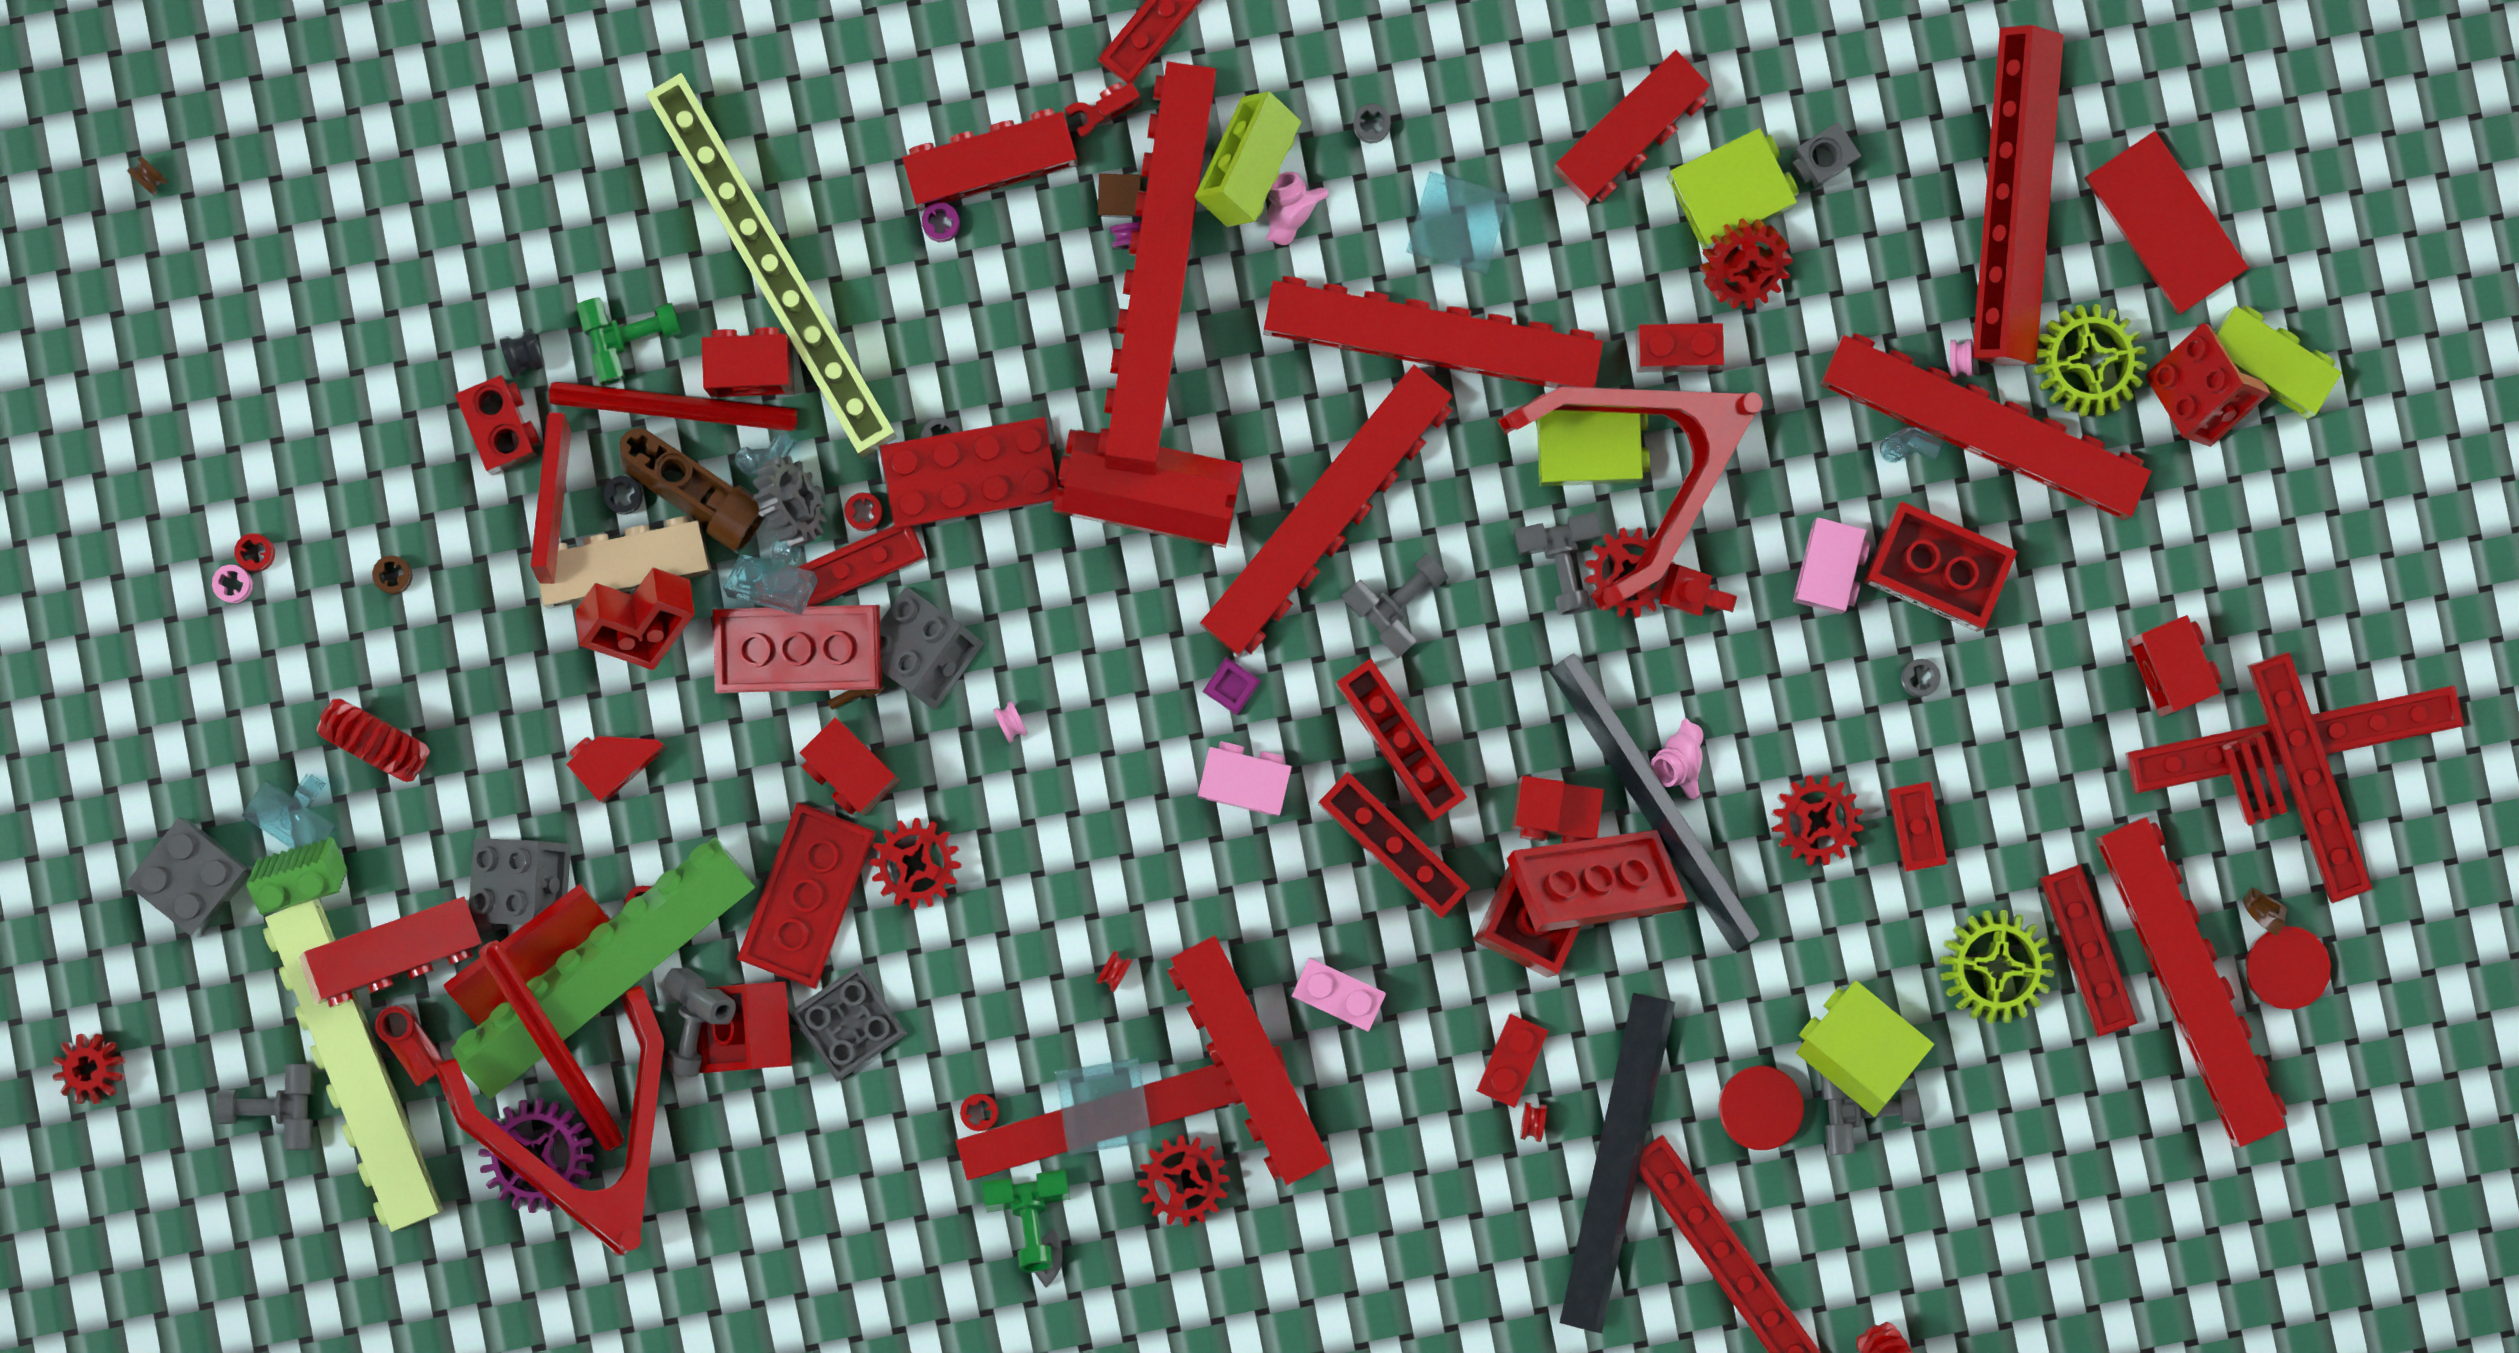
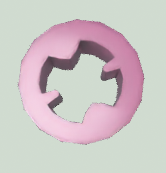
M1966 339L1964 344H1959L1956 340H1950L1952 377H1957L1961 372L1966 373L1967 377H1973L1972 339Z
M225 565L215 572L212 578V588L218 598L228 603L237 604L245 601L250 596L253 590V580L247 570L237 565ZM230 573H238L237 580L243 583V587L240 592L233 590L235 595H227L228 588L222 585V581L225 577L231 579Z
M1012 701L1007 703V707L1004 710H1000L998 707L993 709L1009 743L1014 741V737L1017 734H1021L1023 737L1028 735Z

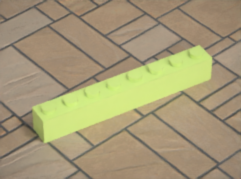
M315 899L291 906L265 917L268 925L267 928L263 929L265 939L272 952H279L284 965L279 968L284 986L287 991L294 990L300 1004L295 1007L297 1019L304 1031L310 1029L315 1045L310 1046L313 1059L320 1070L326 1069L331 1084L326 1085L328 1096L335 1109L340 1107L347 1122L342 1125V1130L351 1148L357 1147L363 1161L358 1164V1170L365 1186H373L378 1202L373 1203L380 1224L382 1227L388 1225L390 1231L394 1232L444 1212L357 992H352L353 1000L339 1006L329 1008L327 1001L315 1005L298 957L304 951L336 941L320 900Z

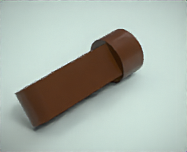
M635 428L627 431L622 436L619 447V464L624 473L696 521L698 520L707 527L706 533L736 554L745 548L766 517L759 515L760 509L758 502L754 499V494L740 485H737L735 488L648 430ZM641 449L646 451V455L639 453L636 457L631 456V451L634 453H638ZM676 470L682 473L684 478L678 482H669L662 475L666 471ZM708 492H710L712 494L711 497L709 498L707 503L703 505L701 503L702 500L705 498Z

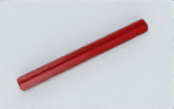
M557 381L551 383L549 388V403L554 405L783 431H794L798 422V411L795 408Z
M493 940L479 949L481 960L604 1150L612 1151L624 1142L622 1132L499 941Z

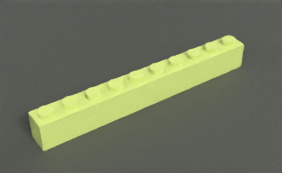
M680 73L647 92L646 96L861 459L878 450L880 445H885L895 440L897 436L683 74Z

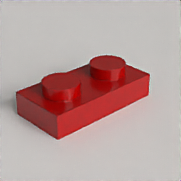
M1931 781L1888 789L1903 871L1908 872L1947 864Z
M1509 1014L1476 1091L1515 1108L1549 1030Z

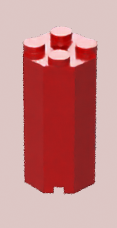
M1069 430L1065 454L1071 456H1062L1058 480H1060V486L1064 488H1057L1053 512L1226 548L1243 470L1242 463L1159 447L1155 475L1105 468V454L1098 453L1100 434L1083 430Z

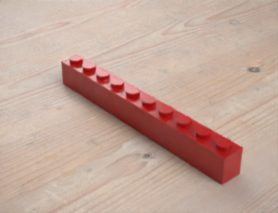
M1167 61L1165 75H1156L1153 100H1160L1158 114H1150L1147 138L1154 139L1153 152H1144L1141 177L1148 178L1146 192L1138 191L1135 216L1142 217L1140 231L1132 230L1129 255L1136 256L1134 270L1126 269L1123 285V294L1130 295L1128 309L1120 308L1117 323V334L1124 335L1122 349H1113L1110 373L1118 374L1116 388H1107L1104 413L1111 414L1109 429L1101 428L1098 453L1105 454V468L1150 475H1155L1197 206L1195 195L1200 186L1215 89L1216 68Z

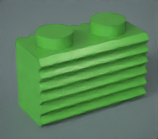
M328 836L326 841L320 839L318 843L312 841L311 845L305 843L303 848L297 846L295 850L289 848L287 852L281 850L280 854L273 853L272 857L268 855L264 859L258 857L246 886L259 914L264 915L339 893L344 877H346L347 867L334 839Z

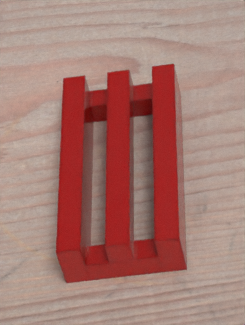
M2258 732L2221 745L2244 822L2250 826L2256 824L2258 819L2267 820L2272 818L2271 815L2279 813L2281 815L2287 813V807L2265 736ZM2253 745H2256L2273 803L2269 805L2250 748ZM2239 750L2242 752L2259 807L2254 810L2251 808L2234 752Z

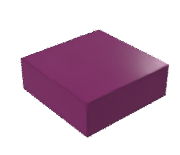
M1226 657L1202 692L1237 716L1261 680Z

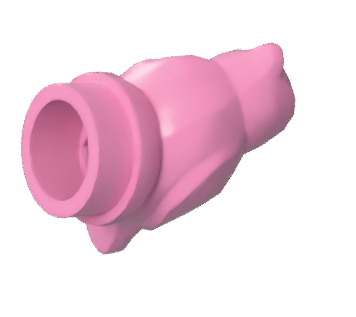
M1296 172L1279 174L1278 179L1271 186L1268 193V198L1271 201L1267 211L1270 228L1266 240L1280 245L1291 243L1297 229L1306 222L1315 205L1329 196L1328 190L1326 188L1306 190L1305 182L1300 179L1299 174Z
M1684 718L1676 734L1668 738L1664 749L1660 750L1652 759L1650 767L1664 787L1680 785L1686 797L1693 800L1700 795L1698 777L1703 760L1700 746L1704 734L1698 725Z

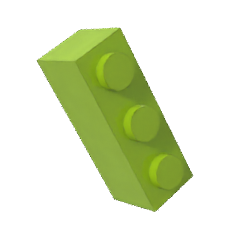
M1270 91L1241 97L1196 192L1195 198L1226 227L1255 222L1264 209V202L1271 186L1279 177V169L1287 152L1294 144V137L1302 121Z
M2236 305L2225 314L2215 330V334L2239 372L2262 380L2271 393L2269 396L2304 418L2309 419L2315 416L2342 374L2340 370L2334 367L2336 362L2318 350H2314L2311 353L2298 345L2300 339L2293 333L2283 328H2278L2276 331L2264 324L2263 320L2265 318L2256 310L2245 305L2241 309Z

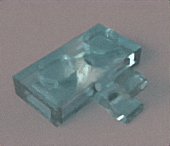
M776 536L772 545L771 560L768 561L740 554L723 589L727 597L801 615L818 583V579L812 571L793 567L800 557L801 549L794 546L789 547L786 540L779 542Z
M313 774L305 775L297 787L294 797L270 781L264 780L241 815L293 850L297 846L303 848L305 843L311 845L312 841L316 843L320 839L326 841L327 837H331L337 828L335 824L310 809L326 784Z

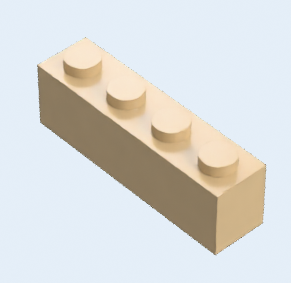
M681 516L666 520V527L650 531L649 525L635 526L625 529L624 537L609 540L608 534L594 535L584 538L583 546L569 549L567 543H559L554 584L539 583L543 606L552 609L582 602L594 583L624 593L637 590L652 567L686 579L711 574L712 569L702 524L698 520L691 522L690 516Z

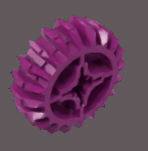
M537 1098L534 1103V1111L530 1110L527 1100H520L518 1102L519 1115L510 1106H506L503 1108V1113L508 1122L504 1123L497 1117L491 1119L494 1124L523 1147L532 1145L533 1148H538L539 1145L546 1144L543 1147L544 1151L541 1156L545 1159L547 1166L573 1187L583 1189L574 1179L576 1176L583 1179H589L591 1176V1172L580 1168L581 1162L588 1163L594 1161V1155L581 1154V1147L592 1145L593 1140L592 1138L578 1139L576 1134L584 1131L587 1126L584 1122H580L573 1127L569 1125V1122L575 1116L573 1110L566 1111L560 1118L558 1116L561 1109L560 1102L554 1101L550 1105L548 1112H545L544 1099ZM530 1120H541L553 1125L538 1140H532L515 1130L516 1127ZM562 1134L568 1143L570 1151L567 1171L561 1168L562 1165L558 1163L554 1156V1148ZM486 1148L479 1149V1156H491L492 1164L481 1166L480 1172L489 1173L494 1171L496 1175L495 1178L486 1183L488 1189L495 1188L500 1184L504 1187L498 1194L497 1199L499 1201H505L511 1194H514L512 1208L515 1210L522 1207L525 1199H528L529 1213L537 1212L539 1200H542L547 1212L554 1210L555 1204L539 1191L528 1190L520 1186L524 1182L521 1176L514 1172L510 1177L505 1164Z

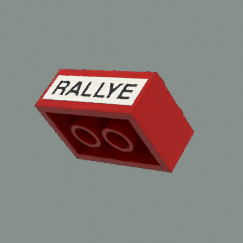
M1900 501L1892 511L1862 583L1979 632L1986 627L2018 551Z

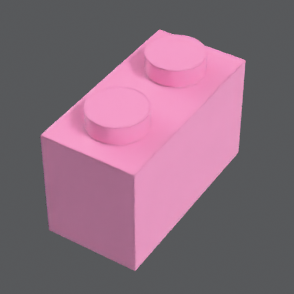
M1817 517L1812 522L1793 602L1837 614L1844 613L1847 605L1854 607L1860 588V582L1854 581L1857 565H1865L1870 547V542L1864 540L1866 530Z
M1221 741L1218 748L1209 747L1198 798L1280 817L1292 767L1284 764V756L1261 751L1259 758L1243 755L1244 747Z
M1309 958L1291 997L1369 1032L1386 993Z

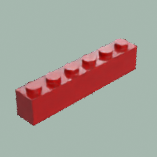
M1216 935L1171 957L1170 959L1174 966L1167 969V972L1178 992L1186 988L1193 1002L1186 1009L1196 1029L1198 1030L1205 1026L1212 1042L1205 1046L1216 1068L1224 1064L1232 1079L1225 1082V1085L1235 1105L1244 1102L1251 1116L1244 1120L1254 1142L1264 1141L1270 1155L1263 1158L1274 1181L1283 1178L1287 1186L1332 1163Z

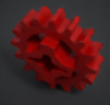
M1744 218L1739 219L1738 228L1734 230L1728 224L1723 225L1725 235L1720 238L1713 234L1710 238L1715 244L1714 248L1703 249L1702 254L1709 261L1700 265V270L1706 276L1703 283L1720 303L1726 300L1733 309H1736L1741 301L1748 309H1752L1754 299L1757 298L1764 304L1768 303L1767 293L1770 290L1780 293L1782 290L1777 284L1778 280L1789 279L1790 274L1783 267L1792 263L1791 256L1786 252L1789 248L1788 243L1780 236V233L1774 226L1766 227L1760 219H1756L1751 227ZM1756 241L1766 244L1769 249L1765 250L1762 246H1756ZM1727 278L1730 282H1736L1737 286L1729 285L1723 279Z
M1625 527L1619 529L1618 539L1616 540L1610 534H1605L1603 540L1606 547L1602 548L1594 545L1591 551L1597 556V559L1586 560L1584 565L1586 568L1593 570V575L1584 579L1585 584H1595L1597 589L1592 594L1616 581L1624 570L1622 564L1626 563L1631 568L1639 562L1641 556L1629 554L1623 546H1636L1645 550L1653 536L1648 540L1642 539V528H1637L1633 537H1628ZM1608 555L1613 568L1611 576L1603 581L1602 566ZM1666 572L1663 577L1656 581L1652 591L1650 586H1647L1633 594V597L1637 600H1623L1614 605L1617 607V618H1622L1627 609L1632 611L1635 619L1641 617V607L1645 606L1651 613L1656 611L1654 599L1660 600ZM1606 606L1602 609V611L1606 612L1611 607L1608 608V606Z
M1811 775L1805 776V787L1803 788L1793 781L1789 784L1792 795L1788 796L1781 793L1777 797L1784 804L1783 808L1773 809L1771 815L1780 818V824L1772 827V832H1782L1784 838L1777 845L1779 848L1790 845L1793 848L1790 854L1792 860L1799 857L1801 853L1804 854L1807 866L1813 864L1815 857H1820L1823 866L1829 865L1830 854L1832 853L1840 860L1845 858V852L1842 847L1844 845L1852 848L1856 847L1858 843L1851 837L1852 832L1863 831V826L1854 823V817L1863 814V809H1852L1850 805L1857 797L1856 794L1852 793L1844 796L1841 792L1844 789L1845 783L1842 781L1838 782L1834 787H1830L1829 776L1827 775L1821 777L1819 784H1815ZM1813 792L1825 794L1818 803L1808 804L1804 800L1799 799L1803 795ZM1838 803L1844 813V828L1837 823L1835 809ZM1826 807L1822 818L1823 822L1827 824L1826 828L1820 827L1809 833L1812 820L1807 817L1808 814H1815ZM1790 813L1798 820L1800 831L1796 837L1790 827ZM1820 837H1826L1835 842L1827 848H1810L1815 839Z
M914 818L912 828L908 829L902 820L897 821L899 832L893 834L885 829L883 834L888 841L885 845L881 843H874L873 845L881 854L880 858L869 860L870 865L880 869V872L872 877V881H884L886 885L880 892L883 897L890 895L892 892L896 894L894 905L900 906L905 899H909L911 909L917 910L919 900L924 899L928 907L931 908L934 906L933 896L935 894L945 899L948 897V893L944 889L946 883L951 885H957L958 880L951 876V870L962 868V864L952 861L951 856L959 851V847H947L945 843L951 834L946 831L939 836L936 835L937 823L933 821L928 825L927 829L922 828L920 818ZM919 836L914 846L903 850L895 847L900 840L906 837ZM934 842L942 852L943 868L935 865L931 856ZM924 846L921 861L927 864L924 872L917 870L907 882L910 876L908 874L910 867L905 864V859L908 856L914 858L918 852H921ZM888 860L896 863L901 876L897 885L889 875ZM928 878L937 882L925 891L912 892L917 882Z
M1179 1135L1177 1145L1171 1146L1170 1142L1165 1138L1162 1140L1164 1151L1161 1153L1153 1149L1148 1151L1150 1157L1154 1160L1151 1165H1140V1169L1148 1173V1178L1138 1181V1186L1148 1187L1149 1193L1141 1200L1143 1203L1154 1201L1156 1204L1152 1212L1154 1217L1162 1211L1168 1214V1225L1173 1223L1175 1217H1181L1183 1226L1188 1227L1190 1217L1195 1215L1201 1223H1204L1206 1220L1203 1211L1208 1208L1212 1212L1217 1213L1219 1208L1214 1202L1215 1198L1227 1197L1228 1193L1220 1189L1219 1184L1229 1181V1175L1219 1174L1218 1169L1226 1162L1224 1159L1214 1161L1211 1158L1216 1148L1213 1145L1205 1151L1200 1149V1137H1196L1192 1145H1186L1184 1136ZM1185 1152L1182 1163L1171 1168L1160 1165L1168 1156ZM1199 1158H1202L1210 1168L1212 1182L1201 1178L1196 1168ZM1183 1169H1188L1191 1171L1190 1178L1204 1188L1187 1187L1184 1193L1178 1192L1176 1190L1177 1183L1172 1181V1178L1164 1176V1173L1180 1175ZM1155 1179L1166 1183L1171 1194L1168 1204L1160 1198L1156 1190ZM1195 1194L1207 1197L1200 1205L1194 1208L1182 1209L1185 1199Z

